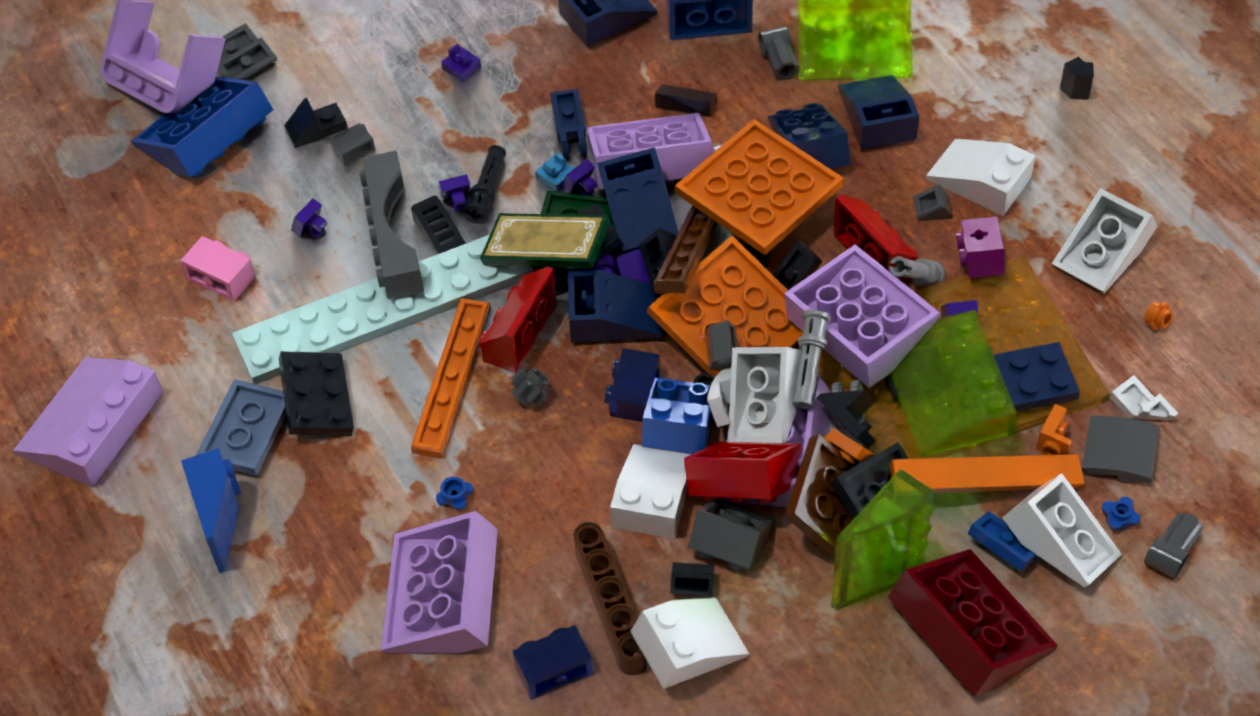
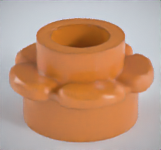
M1155 301L1148 307L1145 313V323L1150 325L1154 331L1167 328L1173 319V312L1167 302L1160 303Z

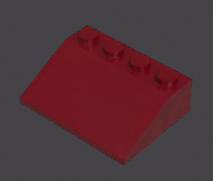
M971 549L905 569L887 596L897 610L915 628L920 637L928 643L940 657L941 661L948 666L974 697L997 689L1053 652L1058 646Z

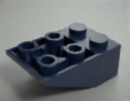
M558 0L559 14L587 47L658 14L656 8L648 0Z
M893 75L838 85L841 98L861 150L917 140L918 111L910 93Z
M810 103L802 109H783L777 111L775 115L768 116L773 132L828 168L833 169L851 165L848 133L822 104Z
M655 147L597 163L615 230L624 244L620 247L622 254L640 249L639 244L658 228L678 235L679 231Z
M568 271L571 342L663 338V328L646 312L648 307L660 298L661 295L653 292L649 283L605 271Z

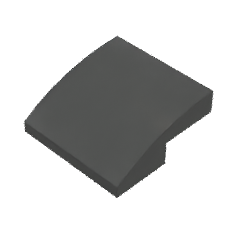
M245 23L222 36L226 40L217 75L219 77L244 80L277 61V57L262 38L258 39Z
M1091 416L1082 462L1084 475H1117L1120 483L1152 482L1160 434L1159 426L1130 418Z

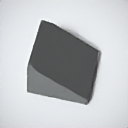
M940 184L913 196L919 221L949 219L953 217L949 195Z

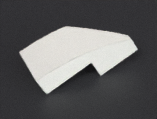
M732 366L723 368L717 374L708 393V403L717 427L730 424L728 404H730Z
M1135 375L1113 390L1108 396L1131 419L1172 420L1179 414L1161 394L1154 397Z

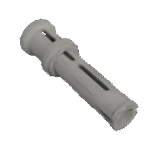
M901 256L893 258L890 262L895 264V267L889 266L890 272L894 276L910 278L914 284L919 286L936 288L944 282L945 269L939 262L930 261L925 258L913 261Z
M806 310L802 314V319L805 320L802 336L798 339L799 347L802 350L794 400L792 402L795 407L802 409L813 408L820 354L827 347L825 333L827 324L831 322V315L820 310Z

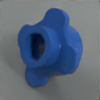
M448 477L443 480L440 486L441 492L436 494V502L439 505L448 504L456 510H461L465 508V500L473 492V487L471 483L464 482L459 477Z
M1121 497L1119 501L1115 502L1105 501L1102 504V512L1106 514V521L1112 529L1126 530L1131 525H1137L1140 522V515L1134 511L1132 507L1133 501L1129 497Z

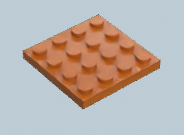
M753 119L675 185V194L760 253L766 255L842 188L844 178Z
M733 236L728 238L699 263L686 293H664L646 311L713 377H716L722 369H709L705 333L712 324L730 321L736 327L738 348H792L803 334V331L787 318L784 293L788 290Z

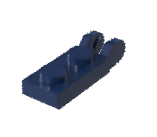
M579 90L551 92V104L557 138L561 143L562 156L564 158L569 157L570 146L567 140L578 139L580 155H587L586 128Z

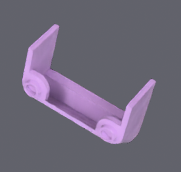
M117 0L100 67L102 78L105 82L163 113H178L214 83L226 38L189 34L181 68L178 69L157 58L160 48L159 38L148 29L154 2L145 0Z

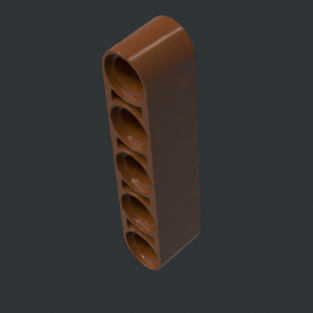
M583 522L574 530L577 560L618 667L627 675H638L648 665L647 659L630 632L638 618L602 528L594 522ZM587 541H593V542H595V543L589 544V545L584 544V543L587 542ZM597 568H604V569H606V570L601 571V572L594 571V570L597 569ZM609 595L616 596V598L610 600L604 597ZM618 623H625L628 625L623 628L615 627V625ZM631 651L639 653L638 655L632 657L625 655L626 653Z

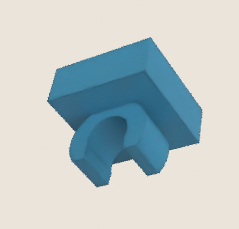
M555 153L535 171V179L552 191L559 192L562 189L561 186L565 176L574 167L566 163L567 161L564 157Z

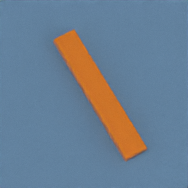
M460 299L411 444L412 454L443 458L479 348V340L484 332L491 311L489 302Z
M1078 454L892 459L889 464L894 494L1035 490L1061 473L1073 489L1082 488L1085 484Z

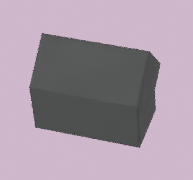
M361 123L328 139L335 155L344 166L375 150L373 137L368 133L365 124Z
M727 320L710 325L705 333L709 369H723L732 365V348H738L736 327Z

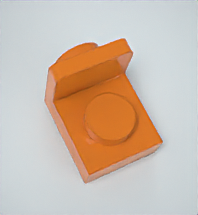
M1055 404L1040 431L1036 450L1044 455L1069 454L1072 440L1064 437L1069 424L1064 421L1067 408Z
M832 428L830 433L823 437L841 453L843 458L852 464H855L857 459L864 462L875 455L835 428Z

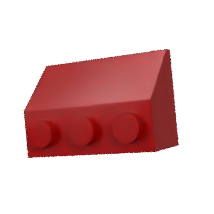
M845 195L836 197L833 236L846 249L856 244L889 272V266L895 267V264L890 263L895 257L901 256L913 261L919 259L916 250L913 247H909L900 238L898 232L894 228H890L881 219L879 213L875 209H871L863 200ZM895 276L904 284L911 280L910 278Z
M545 267L523 275L518 284L511 287L503 308H498L493 318V324L480 337L479 347L481 348L483 362L516 374L557 307L553 268Z
M719 441L684 458L689 496H702L704 501H713L726 497L729 498L730 502H742L748 499H757V503L774 502L777 500V496L789 491L802 451L801 443Z

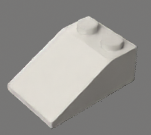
M954 139L926 175V180L936 185L940 184L941 187L1004 216L1031 180L1036 155L1010 143Z
M1100 188L1055 257L1052 266L1105 293L1141 253L1157 228L1152 214Z
M790 347L732 348L728 442H787L798 408L792 402L794 400L801 357L800 349Z
M633 444L618 478L611 502L612 528L676 539L688 492L684 458L691 454Z
M1062 473L1035 489L1002 517L1024 547L1083 587L1091 584L1122 555Z
M716 598L671 600L643 610L630 631L663 689L746 658L750 654Z

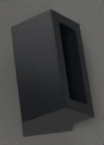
M1078 56L1064 63L1060 89L1070 99L1089 100L1094 77L1093 62H1084Z
M673 562L670 594L713 595L714 565Z

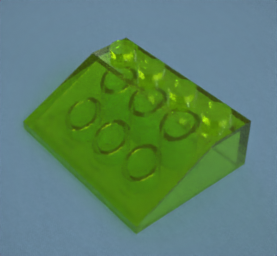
M797 0V41L800 80L869 79L893 75L895 78L913 77L910 0Z
M975 310L947 316L935 322L896 369L890 373L920 457L1015 434L1017 412Z
M902 469L893 476L837 537L831 607L835 610L892 589L905 569L926 563L924 554L929 546L927 535L932 528V525L929 523L935 509L932 506L934 491Z

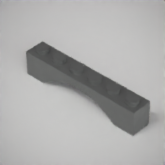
M397 151L362 157L364 169L359 170L362 187H367V189H362L366 207L371 206V208L366 209L369 226H374V228L369 229L372 246H378V248L372 249L376 267L381 266V269L376 270L379 287L386 288L388 299L424 292L416 250L400 240L389 227L391 212L397 200L405 192Z

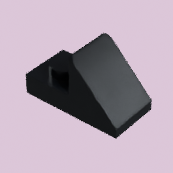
M307 98L303 99L284 125L294 148L348 129L346 120L337 103L313 111Z
M797 241L772 275L787 290H790L813 274L823 261L804 242Z
M865 391L821 393L817 397L820 403L867 450L876 442L875 438L868 432L872 426L862 417L874 404V401Z

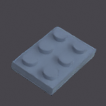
M234 379L196 455L219 448L222 459L229 458L233 470L257 476L286 417L283 391Z

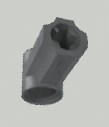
M785 26L759 32L758 42L760 51L764 57H768L775 77H779L781 80L791 79L798 72L799 65L792 50V41L788 28Z
M1188 512L1183 514L1177 513L1163 536H1158L1151 545L1144 563L1175 579L1184 566L1189 555L1188 552L1200 536L1204 526L1200 524L1197 517Z

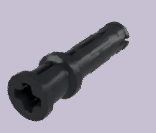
M492 145L489 147L478 183L469 192L470 201L465 205L463 215L472 223L483 224L489 218V206L493 204L496 198L494 187L506 156V151L501 146Z

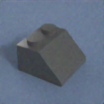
M721 499L713 500L698 509L687 547L696 550V554L703 558L715 559L717 557L725 560L727 565L734 569H750L758 562L775 525L776 518Z

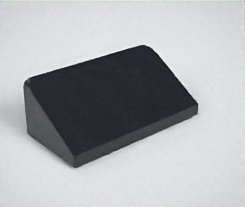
M662 84L655 93V107L686 113H699L700 115L710 117L717 93Z

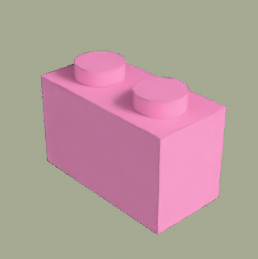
M201 236L180 260L186 279L234 302L256 277L252 261L248 255L241 251L231 250L220 241H212L204 236Z

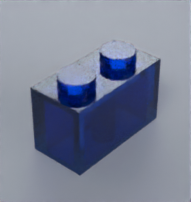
M623 348L620 360L615 359L613 364V385H607L605 392V403L609 404L610 417L643 422V415L654 377H660V354Z
M576 625L568 628H558L551 632L549 636L537 641H527L521 644L518 649L512 651L515 668L530 700L593 674L592 657Z

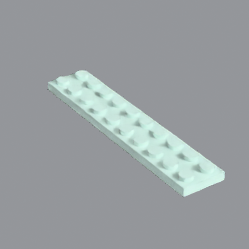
M487 235L419 261L424 292L388 299L386 288H380L378 279L375 278L233 332L232 336L253 384H258L281 375L278 360L281 351L337 353L459 305L461 298L474 300L518 283L523 275L534 271L532 267L483 265L480 257L490 236Z

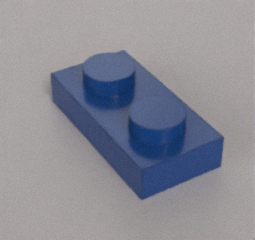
M990 511L976 520L968 531V535L977 540L982 546L987 547L1021 572L1039 558L1038 555L1020 543L1006 522Z

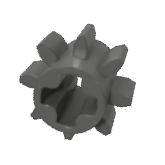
M522 367L513 376L514 380L511 384L514 388L511 392L521 404L529 406L534 401L539 406L549 396L547 393L550 389L547 386L550 382L541 370L532 367L527 372Z

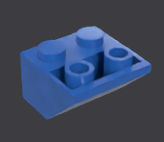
M654 377L643 415L642 447L690 454L706 448L713 418L708 403V393L711 385Z

